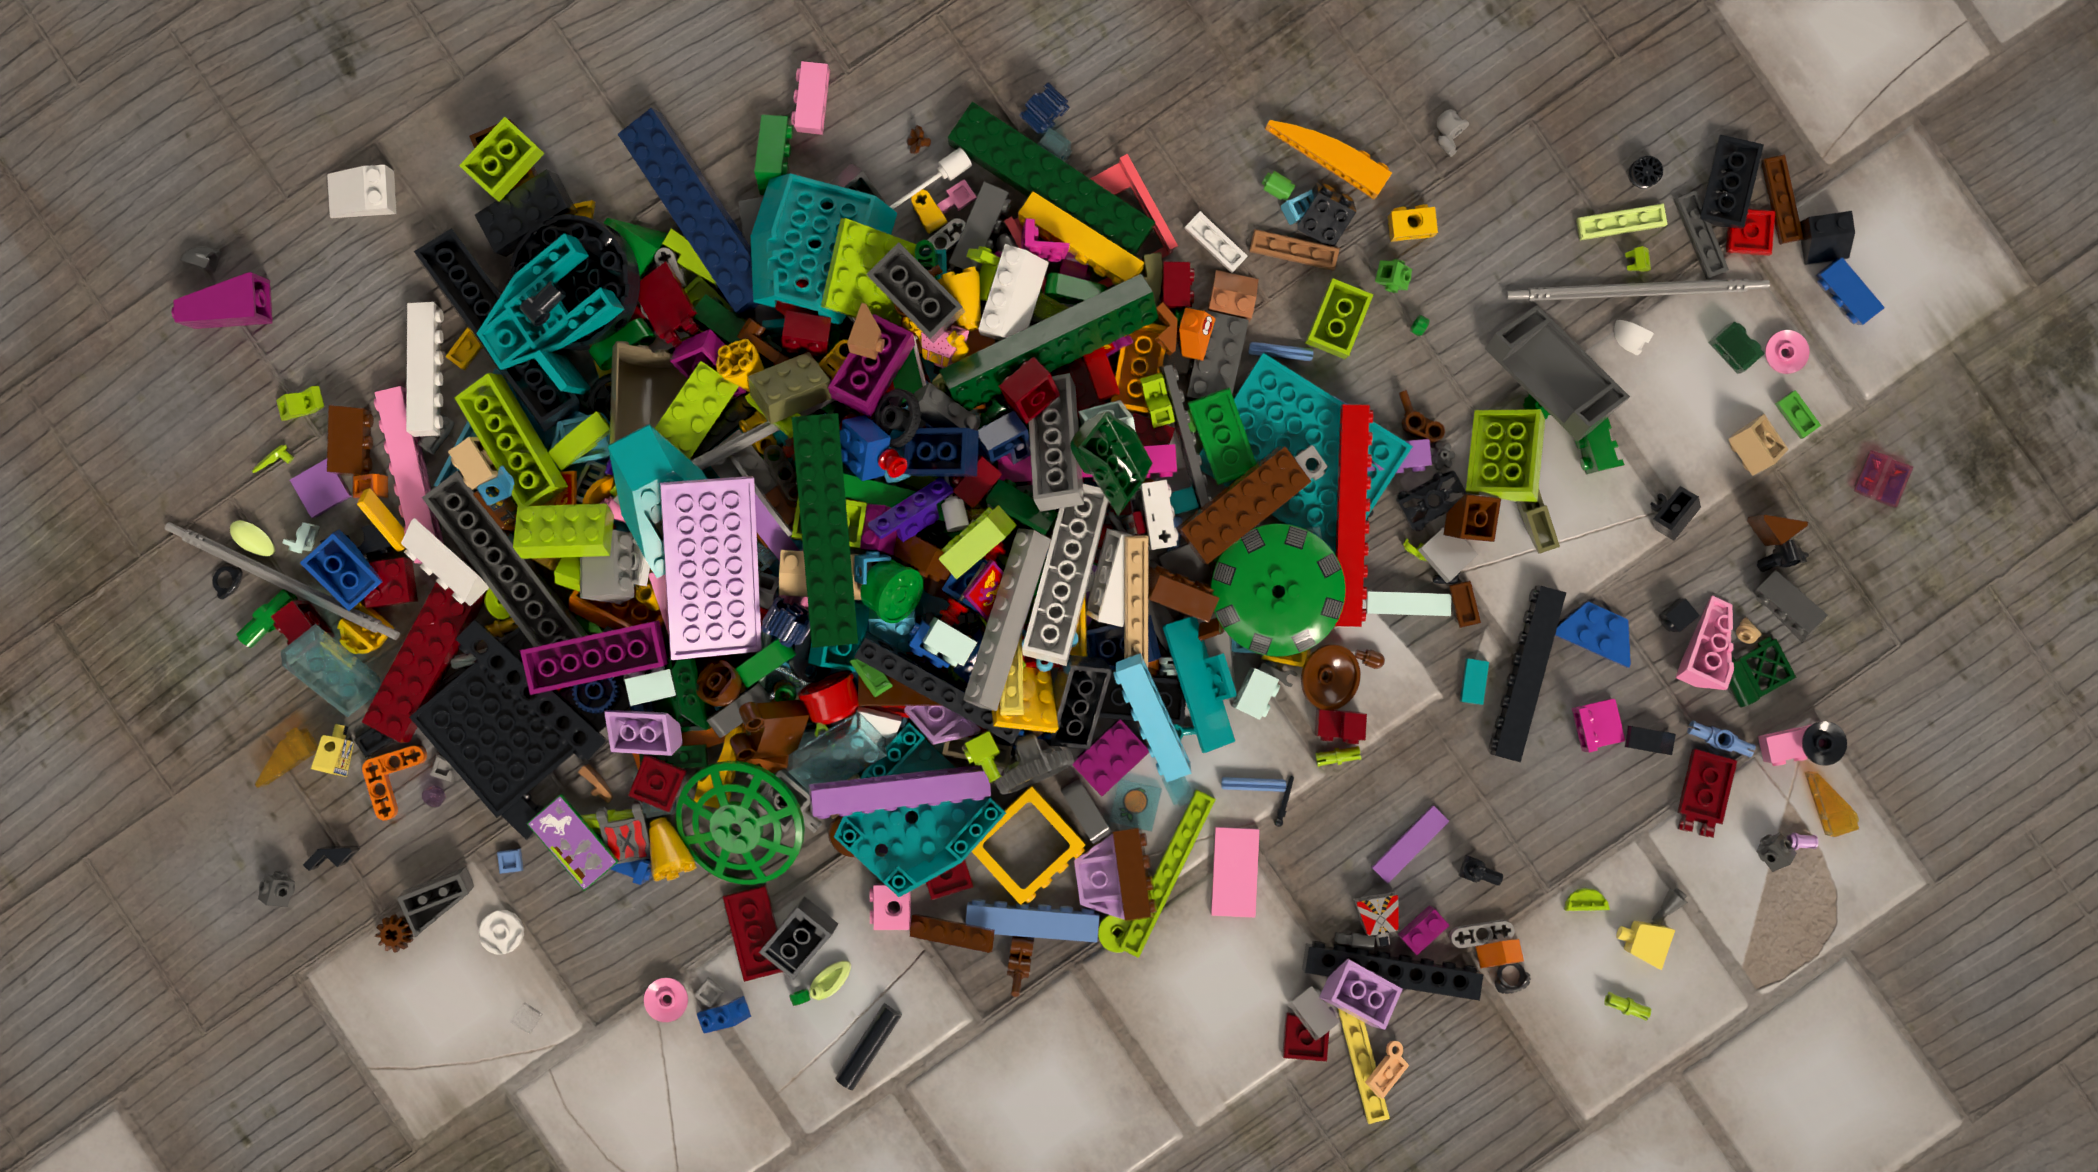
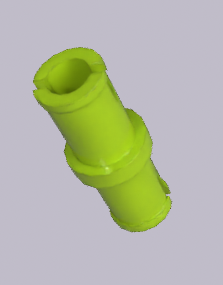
M1359 746L1345 749L1337 747L1333 751L1315 753L1317 767L1335 763L1342 765V762L1361 760Z
M1608 992V995L1605 996L1604 1004L1620 1010L1624 1015L1628 1016L1631 1014L1645 1021L1650 1018L1651 1008L1634 1002L1632 998H1623L1611 992Z

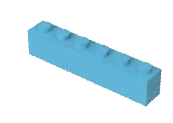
M1141 653L1116 662V671L1113 672L1117 684H1121L1124 689L1122 694L1125 702H1130L1132 706L1131 714L1134 721H1139L1141 726L1139 727L1140 734L1143 740L1147 739L1149 753L1158 762L1156 767L1159 775H1164L1166 782L1192 774L1189 757Z

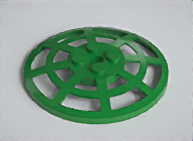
M723 761L711 764L697 772L687 782L679 796L676 807V822L680 838L694 860L706 871L720 879L748 885L768 882L786 872L801 851L805 826L800 805L787 785L775 774L763 767L743 761ZM740 771L754 775L749 787L738 784L723 785L719 772ZM707 775H711L714 788L704 793L698 802L687 795L696 782ZM762 780L778 791L787 803V807L776 811L772 804L762 794L757 792ZM725 792H738L745 794L742 802H728ZM717 795L720 806L713 813L703 807V805L709 798ZM753 799L758 801L768 814L760 816L750 806ZM683 803L693 810L692 826L694 835L686 836L682 822ZM699 815L710 821V832L700 833ZM792 815L795 825V843L793 847L780 844L782 836L780 819ZM771 822L774 828L773 841L762 837L763 825ZM732 823L738 824L741 827V831H735ZM715 840L722 848L720 856L712 852L705 842ZM698 843L703 851L717 862L716 868L704 861L691 844ZM756 845L770 849L764 857L757 861L751 853V850ZM776 852L789 855V858L781 868L768 876L760 868ZM730 853L742 854L747 863L729 862ZM725 867L737 870L751 869L757 878H739L723 872Z

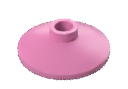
M1783 330L1775 333L1768 340L1765 347V357L1769 366L1782 374H1791L1801 370L1809 359L1810 351L1806 339L1801 334L1792 330ZM1782 349L1787 352V356H1786V357H1783V356H1782V354H1781Z
M660 978L649 985L644 995V1006L647 1013L653 1019L660 1022L677 1020L683 1015L688 1005V994L685 987L679 981L672 978ZM669 995L671 1002H666L664 996Z

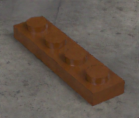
M913 914L909 937L990 953L993 950L995 929Z

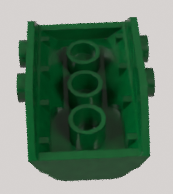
M1104 412L1085 421L1070 443L1072 454L1082 471L1086 474H1092L1101 491L1119 516L1146 479L1153 464L1135 430L1110 413Z
M669 643L666 644L665 649L669 664L664 667L665 670L670 669L676 695L651 701L653 711L656 713H668L680 724L681 731H703L712 728L706 719L716 710L713 705L700 699L696 693V690L699 691L697 679L700 672L695 658L671 660ZM651 669L646 670L645 675L652 673Z

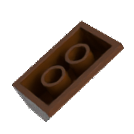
M329 405L327 472L343 476H359L369 474V471L372 470L370 449L373 447L371 427H373L374 418L370 410Z

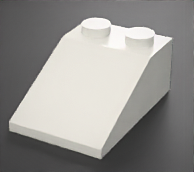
M361 166L327 174L330 218L396 214L394 171L388 166Z

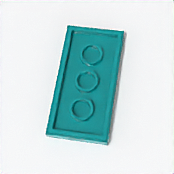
M538 350L533 354V357L560 391L588 395L591 387L567 356Z

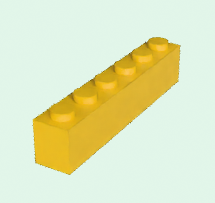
M1035 192L1031 193L1018 212V219L1022 226H1024L1025 219H1035V226L1038 227L1039 232L1038 235L1045 241L1070 243L1068 252L1073 254L1079 263L1092 266L1098 275L1102 277L1106 275L1112 279V283L1115 286L1139 275L1143 269V261Z

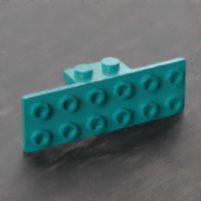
M1192 616L1163 625L1165 637L1202 753L1234 743L1235 737L1223 700L1235 697L1237 693L1224 653L1209 657L1204 640L1201 641L1198 638L1199 623L1196 617Z

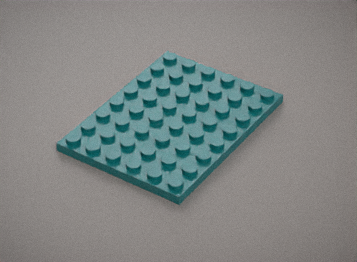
M1263 353L1234 398L1256 463L1265 458L1278 446H1285L1294 457L1310 445H1313L1328 466L1324 469L1325 474L1315 481L1311 478V483L1271 515L1286 524L1298 526L1314 533L1335 554L1340 406L1344 403ZM1375 422L1369 423V432H1372L1373 438L1372 445H1368V454H1371L1372 461L1384 470H1379L1375 464H1371V466L1375 467L1376 471H1367V476L1371 477V488L1367 490L1366 498L1370 499V511L1366 512V519L1413 447ZM1203 447L1199 454L1202 461L1200 470L1214 478ZM1314 458L1307 459L1306 468L1310 471L1314 470L1317 467V461ZM1237 479L1223 483V485L1228 487Z

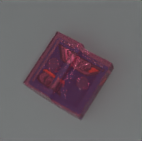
M1870 450L1854 491L1887 506L1897 508L1913 466L1895 461L1893 457Z

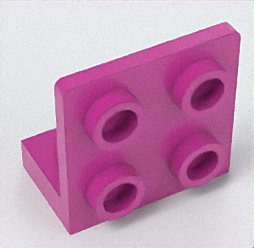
M1025 219L1021 236V249L1027 250L1040 258H1048V261L1060 262L1061 259H1065L1070 243L1036 241L1038 240V227L1035 226V219Z
M1615 699L1572 708L1582 751L1590 753L1598 751V747L1625 741Z

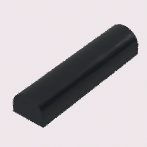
M885 1003L882 1005L835 1077L839 1084L849 1090L855 1089L902 1017V1014Z

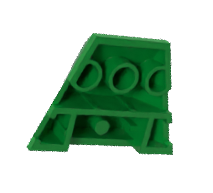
M606 218L604 223L619 232L633 250L639 267L640 280H642L655 261V253L661 248H666L662 243L668 233Z

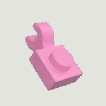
M964 179L946 191L948 198L938 203L937 206L944 215L954 206L958 211L975 201L977 197Z

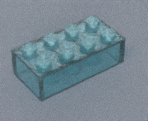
M316 624L281 651L282 666L346 717H349L373 698L381 686L379 675Z
M858 712L789 754L788 772L808 792L809 784L847 780L887 756L886 738Z

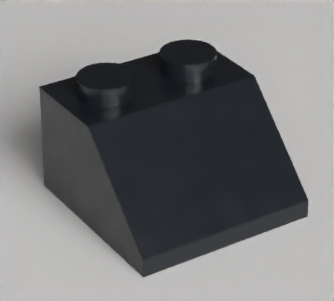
M1852 211L1811 216L1800 221L1804 238L1801 240L1805 265L1830 262L1840 257L1844 259L1850 258L1855 236Z

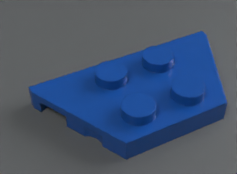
M1585 602L1576 612L1570 614L1565 621L1557 626L1555 636L1626 668L1630 667L1628 619L1590 602Z

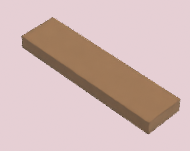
M1254 229L1249 252L1334 271L1340 248Z

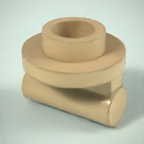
M1747 617L1740 622L1736 629L1737 637L1742 642L1748 644L1756 642L1762 635Z

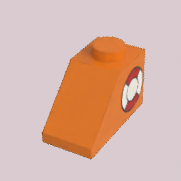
M1185 308L1179 328L1182 356L1204 360L1216 318L1205 311Z

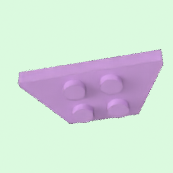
M906 706L904 709L905 713L933 745L976 735L981 732V729L975 723L944 706Z
M1111 834L1101 843L1074 860L1079 899L1082 906L1125 920L1113 834Z

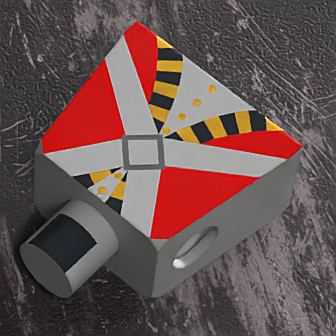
M1395 892L1353 899L1365 934L1368 936L1375 935L1377 946L1390 945L1389 932L1398 931L1399 929L1398 895Z

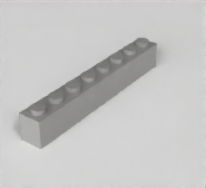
M1020 528L1017 530L963 700L980 708L994 711L998 709L1051 539L1035 530Z

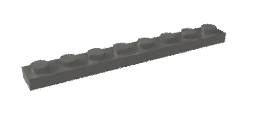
M1172 364L1159 366V370L1163 375L1167 396L1172 405L1176 433L1191 487L1193 486L1199 506L1197 509L1199 510L1212 498L1210 495H1207L1205 488L1208 486L1207 479L1200 470L1202 465L1201 457L1194 448L1196 438L1194 433L1190 432L1188 426L1190 416L1187 410L1184 411L1182 404L1185 399L1182 390L1178 389V372L1175 367H1172Z

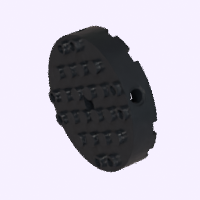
M564 214L554 216V218L546 222L542 221L534 226L520 241L510 262L512 269L508 284L519 270L560 236L567 234L577 238L589 256L556 283L565 291L566 296L561 302L568 313L599 288L613 291L624 307V310L607 324L563 347V349L576 351L590 350L592 345L616 334L630 321L636 309L640 293L638 263L633 250L625 238L609 225L580 215Z

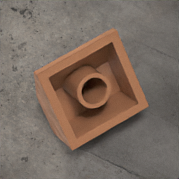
M1216 270L1207 311L1247 319L1250 322L1257 297L1259 279Z

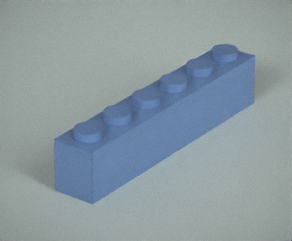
M973 899L972 902L967 904L966 924L995 929L994 934L1097 942L1099 912H1095L1091 908L1073 911V907L1069 906L1051 909L1050 905L1039 904L1038 908L1029 907L1027 903L1021 905L1016 903V906H1010L1005 901H994V904H985V900Z

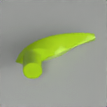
M281 445L259 462L252 472L255 473L279 458L289 464L294 457L286 451V445Z

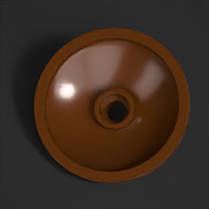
M1330 644L1316 649L1307 658L1301 673V687L1306 699L1315 707L1323 710H1336L1345 706L1354 697L1360 684L1361 672L1358 660L1350 650L1340 645Z

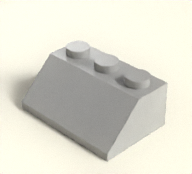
M612 531L610 556L580 557V598L622 604L634 598V584L632 583V579L634 580V570H631V567L634 565V555H631L634 552L632 533Z

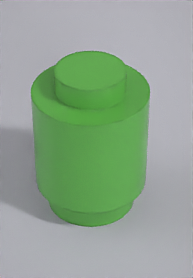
M1273 171L1272 174L1268 172L1262 182L1265 186L1264 191L1280 200L1284 199L1286 201L1296 185L1276 171Z

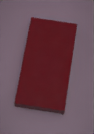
M767 885L724 895L723 900L744 982L783 972L759 953L777 930Z

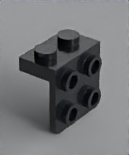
M1316 183L1312 189L1314 199L1299 221L1297 228L1300 232L1333 247L1356 214L1355 203L1349 195H1340L1331 186Z

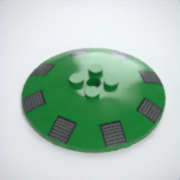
M1267 524L1251 529L1222 553L1212 577L1211 589L1214 590L1213 594L1219 597L1214 611L1223 629L1234 641L1244 648L1266 656L1294 655L1317 645L1336 625L1345 600L1344 575L1334 552L1314 533L1290 524ZM1281 585L1284 587L1285 593L1282 597L1273 596L1272 589L1274 586Z

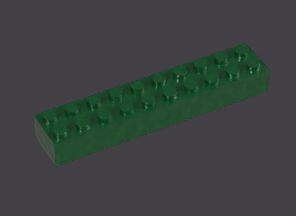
M971 102L948 136L949 146L955 150L959 147L962 148L969 159L1028 198L1032 192H1035L1133 256L1137 254L1154 228L1155 221L974 102Z
M1139 274L939 370L949 397L967 411H971L986 402L992 401L994 397L997 398L1003 395L999 386L1007 377L1020 369L1023 363L1028 362L1033 357L1050 373L1065 364H1069L1086 354L1092 353L1094 350L1111 344L1121 337L1130 335L1134 331L1159 320L1153 291L1142 274Z
M838 413L791 417L812 648L858 644Z

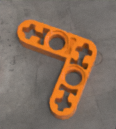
M410 746L368 759L364 762L362 772L374 812L380 820H390L398 813L397 802L388 774L424 763L427 758V751L423 746ZM414 750L415 752H420V756L417 759L406 760L405 756L413 754ZM393 755L400 759V765L397 768H393L389 763ZM372 763L378 766L375 772H370L369 767H372ZM382 776V779L372 781V778ZM378 783H382L385 786V793L383 795H378L375 792V786ZM388 797V800H386V801H383V802H379V801H378V799H383V798ZM385 806L391 808L388 814L382 812Z

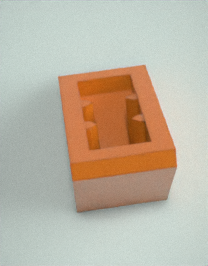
M380 474L353 476V498H360L363 491L371 488L378 498H388V476Z
M1519 939L1499 941L1475 947L1480 969L1524 961Z

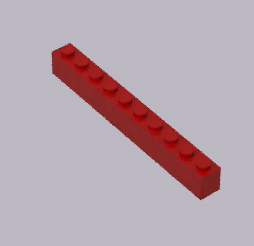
M1342 404L1340 406L1335 556L1341 565L1344 575L1345 600L1341 615L1335 626L1362 627V622L1366 621V609L1362 608L1363 600L1367 599V587H1363V580L1368 575V565H1364V556H1368L1369 550L1368 543H1365V534H1369V521H1366V512L1370 511V499L1366 498L1367 490L1371 488V477L1367 476V467H1371L1372 455L1368 454V445H1372L1373 438L1372 432H1369V423H1373V410H1370V405Z

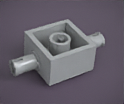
M785 769L780 770L776 776L794 794L803 814L804 825L812 833H815L823 822L813 817L808 811V806L810 805L809 789ZM748 774L746 778L752 781L754 775ZM764 780L761 781L759 788L762 790L760 794L772 804L776 811L788 806L787 803L784 805L781 803L782 798L777 790ZM755 800L751 804L763 815L768 814L758 801ZM789 815L780 819L781 829L786 833L794 825L793 817Z

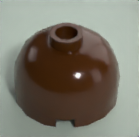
M720 660V663L715 665L713 663L709 664L697 679V684L699 685V691L696 690L697 695L706 703L716 707L732 703L738 697L742 687L741 677L737 670L723 660Z

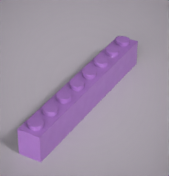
M981 765L809 784L811 813L813 817L819 819L829 818L830 815L834 814L849 816L853 812L859 811L862 813H873L876 809L892 811L902 806L916 808L919 807V804L927 803L928 805L935 806L944 801L959 803L963 799L983 800L986 796H991L990 783Z

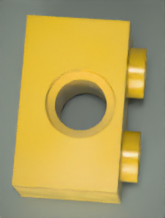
M1427 204L1415 206V209L1409 210L1406 207H1397L1388 215L1390 242L1432 238L1438 233L1435 207H1428ZM1408 218H1414L1417 221V227L1410 226Z

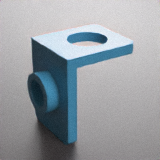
M500 466L497 478L478 485L477 490L489 506L511 496L514 480L510 473H507L504 466ZM494 486L499 490V495L489 497L486 494V489Z
M866 551V555H854V581L862 585L866 584L867 562L891 561V557L880 554L879 551ZM860 567H861V571H862L861 577H860V573H859V568H860Z

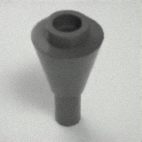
M1677 887L1675 890L1670 888L1660 907V911L1652 920L1660 925L1667 915L1672 914L1688 903L1685 900L1687 895Z

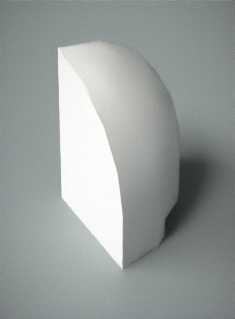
M1616 320L1614 326V334L1618 344L1635 355H1639L1642 352L1644 343H1649L1654 334L1637 324L1624 320Z

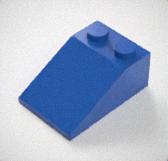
M340 529L332 533L300 562L348 611L354 608L383 582L356 545Z

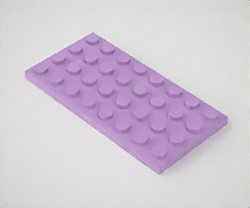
M745 476L660 483L671 660L761 651L754 477Z

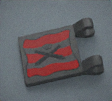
M640 800L633 802L632 812L634 817L609 822L607 808L600 807L597 809L596 817L603 842L619 860L617 864L651 858L650 840L644 818L643 805Z

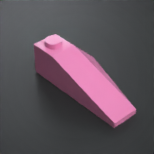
M1715 596L1710 597L1681 660L1676 675L1677 679L1694 687L1728 689L1734 671L1731 651H1733V643H1731V630L1733 629L1732 604Z

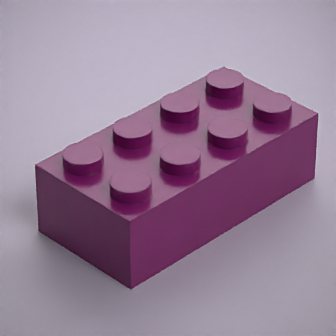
M875 314L872 316L881 330L882 338L885 340L882 352H878L876 360L849 353L828 387L832 399L870 418L915 346L912 332Z

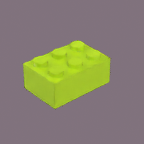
M504 117L459 166L492 197L500 202L545 153Z
M1332 278L1328 283L1305 344L1346 359L1350 355L1374 294Z
M999 505L993 510L989 507L942 549L944 554L939 560L958 579L1006 538L1016 527V524Z

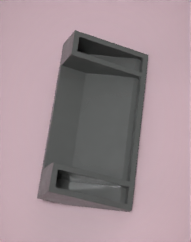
M1538 305L1497 332L1485 348L1577 442L1594 430L1630 398Z

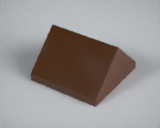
M1758 515L1747 518V522L1764 546L1782 545L1808 526L1806 521L1770 515Z

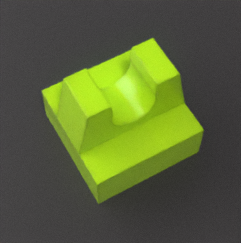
M1644 246L1637 247L1625 253L1626 258H1635L1634 264L1627 266L1628 271L1644 272L1651 270L1648 248Z

